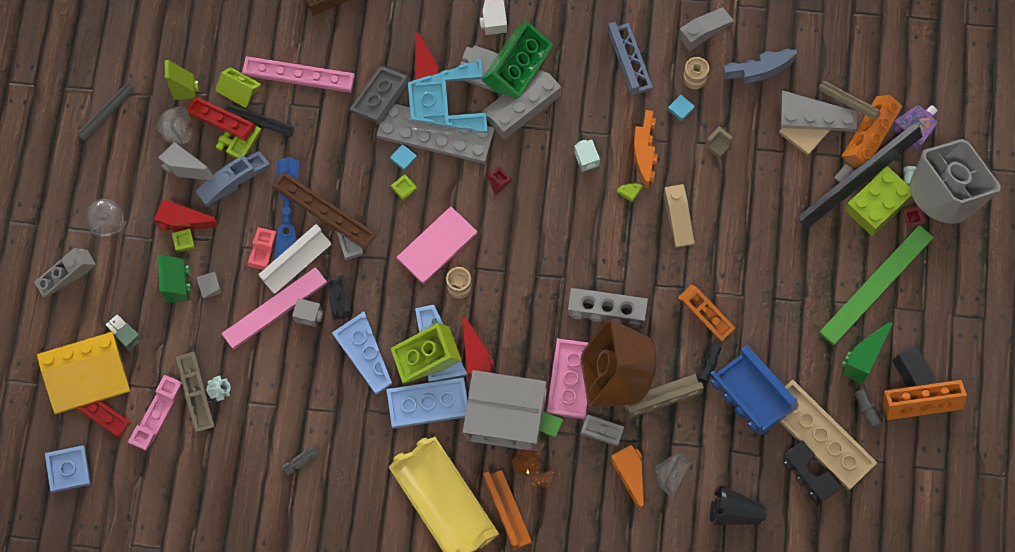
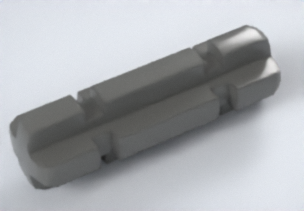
M312 446L307 449L306 453L302 452L293 458L292 462L284 464L282 468L287 475L295 472L294 469L298 470L310 462L311 458H316L319 453Z

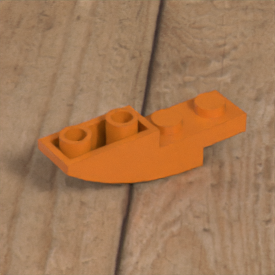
M649 110L645 112L643 127H635L634 136L635 164L645 188H649V183L654 182L655 171H652V165H656L658 154L654 153L655 147L652 146L653 135H650V130L655 128L656 118H652L653 111Z

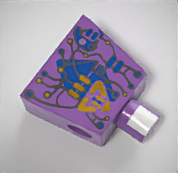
M917 105L896 119L892 129L900 135L913 123H916L920 127L923 137L915 142L912 147L919 151L937 125L934 117L938 114V110L932 105L926 110Z

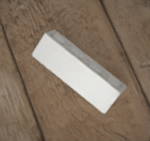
M315 224L258 275L269 289L276 294L331 245V242L322 233L320 227Z

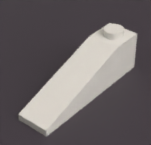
M485 0L483 17L480 18L481 29H485V35L507 33L504 0Z

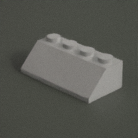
M538 69L520 98L503 94L480 113H486L487 122L505 140L561 96V86L549 73Z

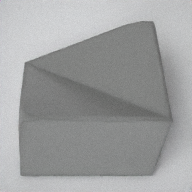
M215 272L197 277L203 299L222 293Z

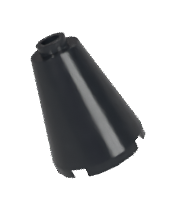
M719 485L716 488L714 495L717 497L715 502L711 501L710 506L711 524L754 525L761 524L762 521L766 520L767 510L763 504L728 487Z

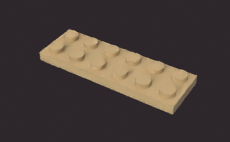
M792 379L785 388L797 400L798 408L782 419L780 423L799 442L803 440L815 454V458L849 491L877 462Z

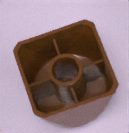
M607 318L581 354L580 360L588 406L635 405L641 402L648 394L656 373V350L652 340L646 335Z

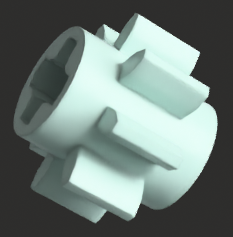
M221 376L213 377V380L208 381L209 385L206 391L211 399L216 397L217 401L224 400V397L230 396L231 386L227 378L221 380Z

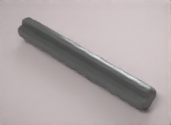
M126 83L77 132L78 137L83 141L86 140L134 92L133 86Z

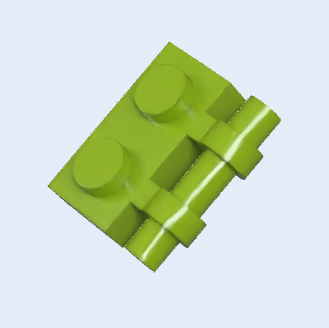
M256 126L246 142L237 137L231 140V134L224 132L223 136L220 135L218 138V144L215 148L222 151L225 146H228L226 150L228 155L236 159L243 155L246 158L262 130Z

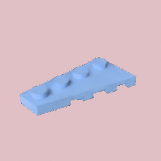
M434 305L415 308L419 332L436 323L443 324ZM459 362L446 370L428 375L429 383L465 377L467 372L462 363Z

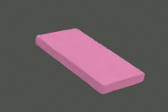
M450 207L396 258L424 285L478 234V231Z
M557 338L547 413L555 416L585 420L587 398L580 359L582 351L588 345V342Z

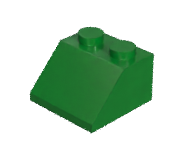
M157 255L160 293L166 304L189 301V294H192L191 284L187 280V276H190L189 265H186L182 258Z

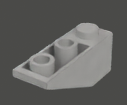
M74 248L34 283L42 297L45 298L83 277L96 264L88 250Z

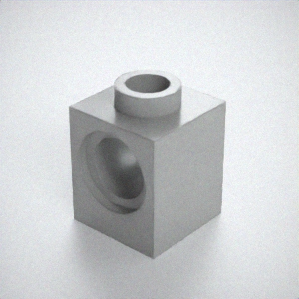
M298 298L292 317L294 322L316 327L317 323L322 320L323 311H321L319 303Z

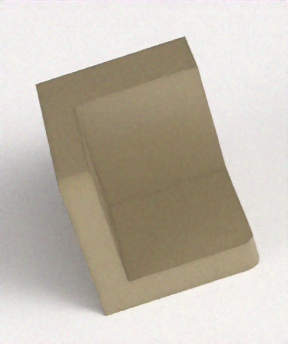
M719 126L708 137L705 148L720 159L731 148L734 138Z

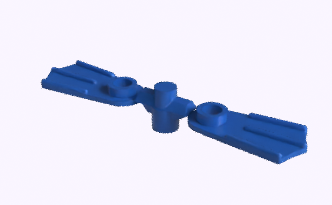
M290 157L276 161L277 178L284 171L298 181L300 161ZM280 193V198L284 200L282 209V223L284 224L278 228L274 260L296 242L295 229L293 225L289 224L293 214L291 200ZM285 228H288L290 230V233L284 234L283 230Z

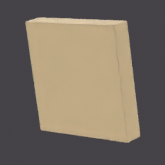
M782 128L779 134L809 156L831 130Z

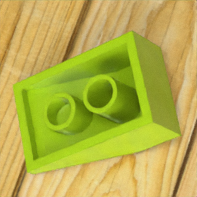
M436 323L391 348L402 383L446 370L462 361L450 327L441 323Z

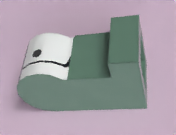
M117 314L105 324L129 352L142 341L139 334Z

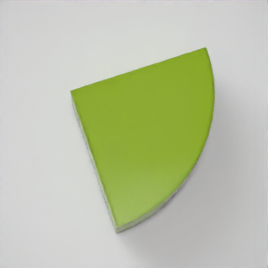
M638 183L622 185L618 188L617 193L633 203L642 190L643 185Z

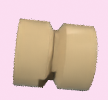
M693 57L686 62L683 81L687 87L700 89L706 84L709 73L707 61L701 57Z
M455 267L448 272L446 277L448 293L457 299L467 297L472 289L471 276L468 270L463 267Z

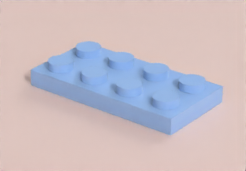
M464 377L387 389L392 429L465 418L468 402Z

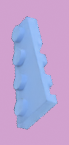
M362 312L332 332L337 342L375 395H378L392 385L365 312Z

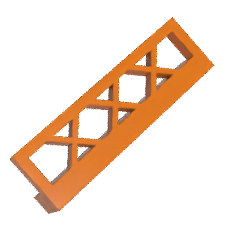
M500 470L492 474L489 471L483 473L484 481L513 551L532 544L503 471Z

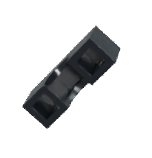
M802 440L784 454L782 458L784 460L783 464L787 470L793 471L799 485L806 487L812 501H817L820 505L835 494L841 486L828 471L821 476H813L809 473L807 464L814 459L815 454Z

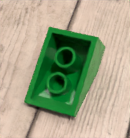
M888 322L855 346L853 352L848 351L841 366L844 368L842 375L864 384L893 323Z

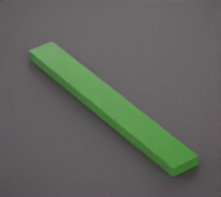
M919 225L825 325L819 334L834 346L934 237Z

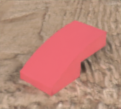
M258 227L253 240V249L248 260V267L264 270L269 265L276 231Z

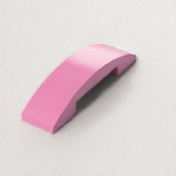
M166 375L163 376L155 391L156 396L140 425H137L128 441L129 444L145 451L150 447L176 401L182 382Z

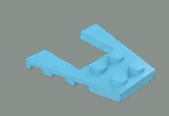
M481 59L469 64L460 65L451 70L442 71L433 76L429 75L408 82L411 121L487 133L486 113L448 116L446 82L482 79Z

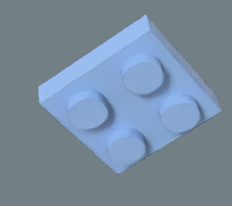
M84 445L45 453L49 486L52 493L91 485Z

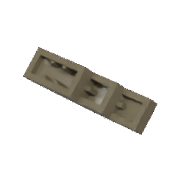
M195 351L176 356L195 432L215 427Z

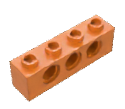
M891 95L876 96L871 106L879 109L880 116L874 120L865 115L845 149L842 157L854 168L860 167L875 155L901 110L902 105Z
M962 380L886 390L884 391L882 405L887 420L963 410L967 394Z

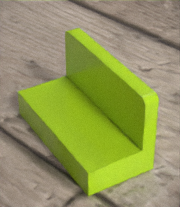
M230 67L221 72L216 92L246 108L250 103L252 95L260 90L261 84Z

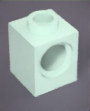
M582 140L574 145V154L582 172L599 167L600 158L592 140Z

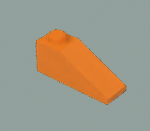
M690 285L678 297L688 310L719 340L723 341L735 329L731 322L697 287Z
M630 445L613 454L610 461L638 510L641 511L644 506L641 462L643 458L639 450H634L633 446Z

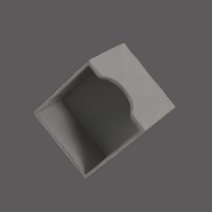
M473 370L463 427V435L466 441L538 452L547 395L546 381Z

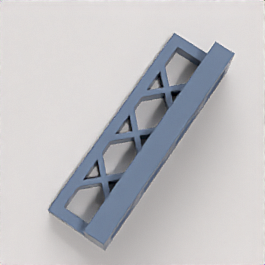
M616 22L609 23L608 33L631 96L653 90L629 23L617 26ZM627 30L628 37L626 40L621 38L620 31ZM626 45L634 49L632 56L627 54ZM632 61L640 65L638 72L633 70ZM638 77L645 80L647 86L639 88Z

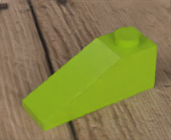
M165 60V79L173 99H194L196 92H199V82L195 80L194 75L175 63Z

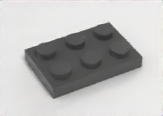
M380 66L351 106V112L380 124L411 80L404 74Z

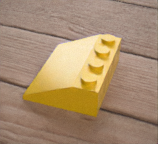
M113 332L37 354L41 373L55 415L75 409L78 406L82 407L95 403V401H102L131 392L118 341Z

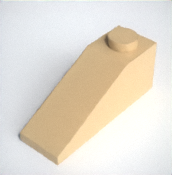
M684 184L665 187L663 196L675 247L694 245Z

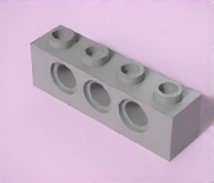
M571 288L568 316H571L573 319L589 318L593 322L606 321L607 318H610L620 324H629L630 327L638 328L644 326L648 299ZM590 303L593 305V308L585 309L583 305ZM610 306L613 310L605 312L602 308ZM627 308L631 310L632 313L629 315H625L621 311Z

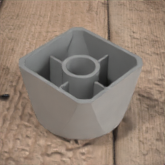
M963 139L923 150L910 180L911 195L918 207L929 217L947 224H956L970 217L994 197L1001 187L971 144Z

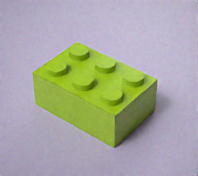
M887 166L848 202L845 212L871 236H874L912 200L910 186Z

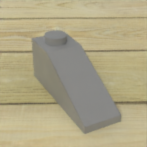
M723 7L695 18L680 28L679 39L690 52L732 24L734 20Z
M175 142L158 157L163 163L161 167L168 174L171 172L175 176L183 178L215 179L206 165Z

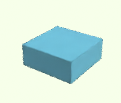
M680 95L668 107V110L682 122L694 110L695 106Z
M403 144L390 157V160L403 171L417 159V155Z

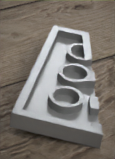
M783 90L781 93V128L856 132L857 111Z

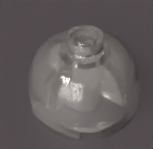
M184 107L168 109L162 113L157 125L158 132L168 143L173 144L175 142L178 145L188 143L192 135V128L189 129L188 122H191V117Z
M99 199L89 205L85 220L89 230L94 235L99 237L113 236L123 227L124 214L121 207L115 201Z

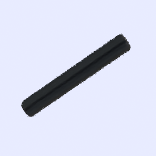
M227 104L224 109L255 125L289 137L293 135L295 130L294 126L231 104Z

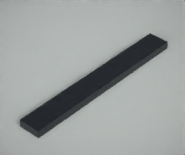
M913 123L798 216L804 230L810 228L922 138L920 127Z

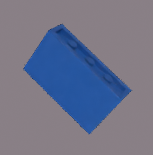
M746 345L741 349L742 354L719 372L712 371L710 373L712 379L710 382L716 390L720 389L722 391L723 398L728 404L732 403L736 407V413L748 421L749 428L753 432L757 431L761 436L798 408L797 400L749 346Z

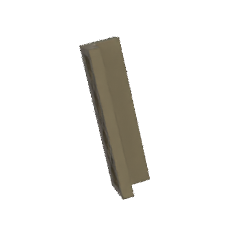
M696 374L650 389L641 402L635 405H624V408L630 419L700 395L704 387L702 382H698Z

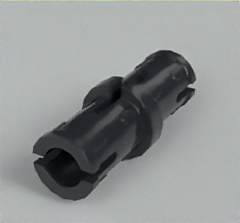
M714 343L710 344L708 353L702 360L703 365L697 377L700 382L709 383L710 373L717 367L716 362L722 350L721 346Z

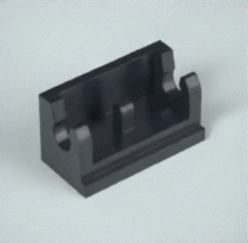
M339 275L337 280L328 278L327 289L332 320L351 317L345 276Z
M916 346L898 354L892 361L907 387L928 385L936 380Z

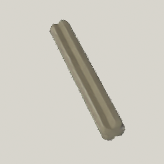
M826 81L819 85L821 92L874 120L881 114L879 109Z

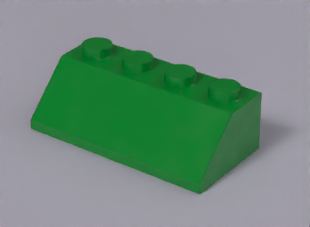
M525 21L515 28L481 80L496 93L520 98L554 44L528 21Z

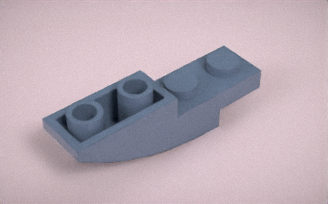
M783 49L780 52L766 51L759 55L758 61L749 60L741 64L729 63L724 66L723 78L724 80L742 78L743 84L764 80L791 65L796 59L797 49Z
M260 151L247 158L243 155L213 175L215 179L207 180L196 190V194L207 207L238 190L239 184L269 169L270 164Z

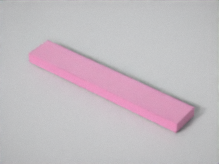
M248 56L245 58L242 74L249 77L349 93L352 92L355 73Z
M315 267L221 333L233 350L294 308L298 298L305 300L325 286L327 281Z

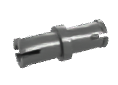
M861 389L854 393L861 407L860 411L865 415L870 429H875L882 425L875 411L876 406L872 404L866 389Z

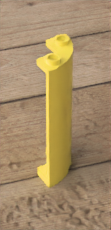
M436 437L430 439L423 438L417 442V447L412 452L407 454L400 453L393 458L394 462L389 466V469L443 552H474L478 548H483L499 535Z

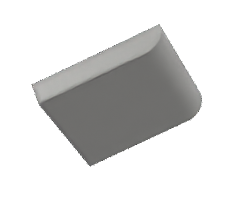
M845 164L834 179L841 182L855 170Z

